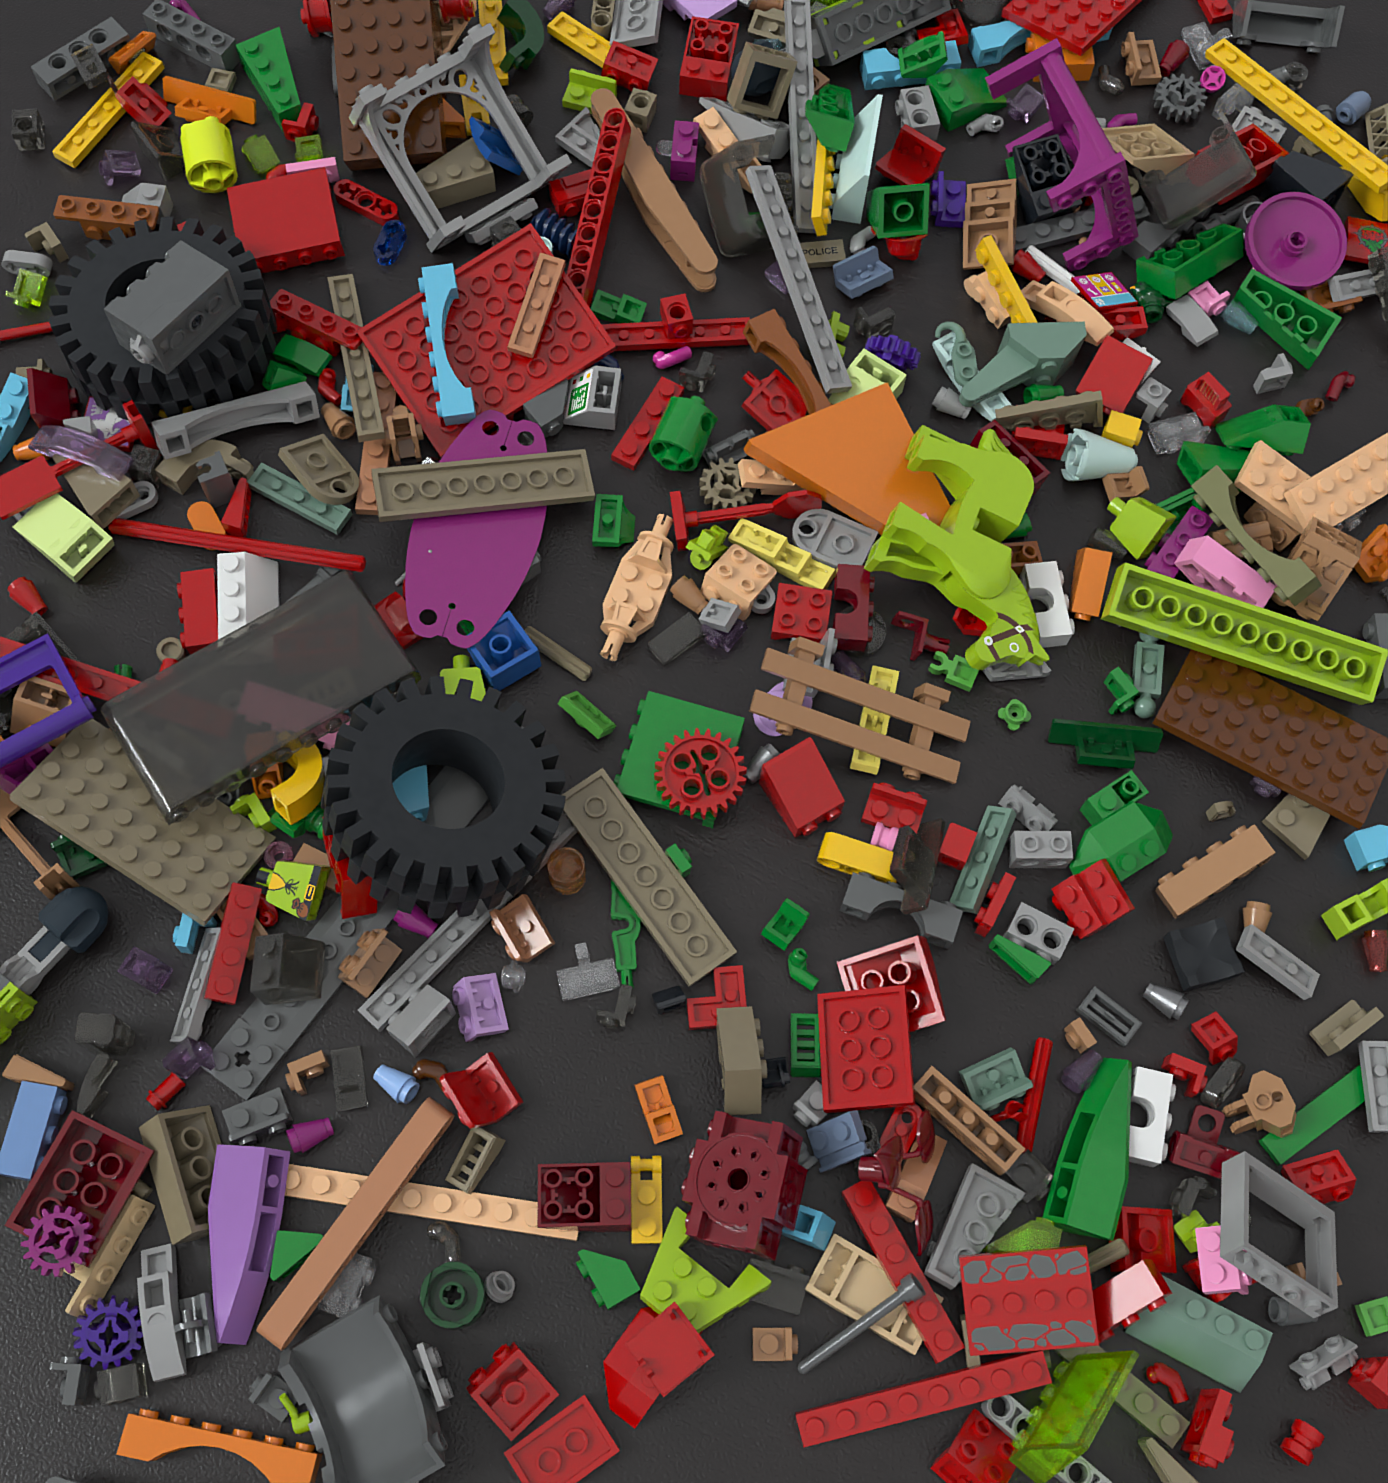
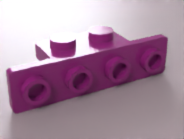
M1191 506L1171 535L1166 533L1158 544L1161 548L1159 553L1152 552L1144 564L1148 567L1147 570L1174 578L1180 570L1174 562L1189 539L1205 535L1213 523L1209 515L1195 506Z

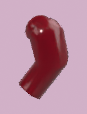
M1342 371L1336 375L1330 383L1325 398L1329 401L1337 402L1343 386L1346 388L1353 386L1356 379L1355 375L1348 374V371Z

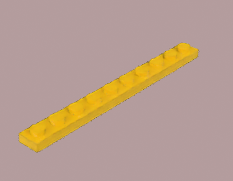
M1223 38L1206 50V59L1215 66L1221 67L1225 74L1354 174L1373 191L1379 194L1388 187V165L1232 43Z

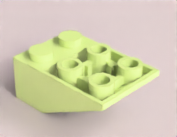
M863 348L847 369L852 388L848 392L832 393L828 400L834 405L884 383H888L897 399L903 392L907 375Z
M58 493L37 503L13 526L20 535L75 583L114 546L113 538Z

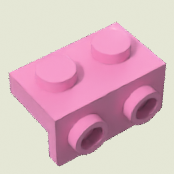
M1221 1225L1195 1228L1202 1292L1205 1294L1239 1292L1242 1295L1249 1294L1248 1285L1252 1284V1278L1220 1257Z

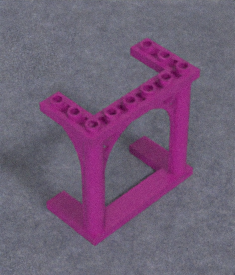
M1056 38L985 77L989 93L994 100L1039 75L1050 121L1005 145L1008 158L1013 157V146L1055 134L1059 135L1060 141L1074 168L1061 184L1046 191L1049 204L1053 212L1070 207L1075 201L1084 196H1091L1095 207L1094 225L1088 239L1063 253L1065 265L1069 272L1086 267L1089 262L1097 258L1107 256L1112 250L1120 246L1130 244L1139 235L1125 158L1121 151L1117 154L1115 153L1064 61L1061 44Z

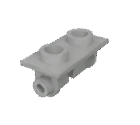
M1015 784L1011 786L998 803L1004 808L1013 809L1017 814L1015 818L1030 831H1049L1058 822L1055 814L1051 813L1041 803L1035 806L1033 804L1035 798L1026 792L1022 786L1018 787Z
M1341 1335L1330 1337L1320 1347L1302 1354L1289 1367L1303 1376L1299 1381L1305 1390L1310 1388L1315 1390L1331 1379L1327 1368L1330 1367L1332 1373L1337 1376L1355 1365V1360L1358 1359L1355 1349L1358 1346Z

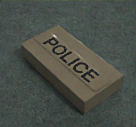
M842 239L800 243L809 268L831 267L846 259Z

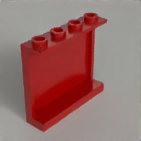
M325 167L227 188L235 236L242 241L245 252L251 251L261 274L345 256L331 194V183Z

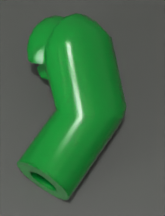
M796 948L788 957L789 974L792 979L812 991L820 979L807 971L806 951L802 948Z

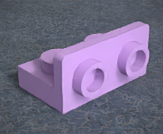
M496 973L463 977L453 986L452 998L454 1004L458 1007L460 1016L459 1029L464 1034L466 1042L473 1041L479 1036L505 1033L509 1030Z

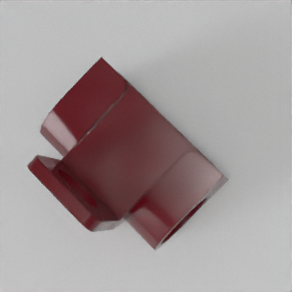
M1196 1105L1187 1133L1178 1130L1173 1132L1168 1145V1160L1174 1164L1222 1179V1163L1240 1154L1235 1149L1217 1144L1225 1119L1224 1113L1206 1106ZM1210 1114L1215 1119V1126L1211 1131H1203L1199 1128L1198 1120L1202 1115Z

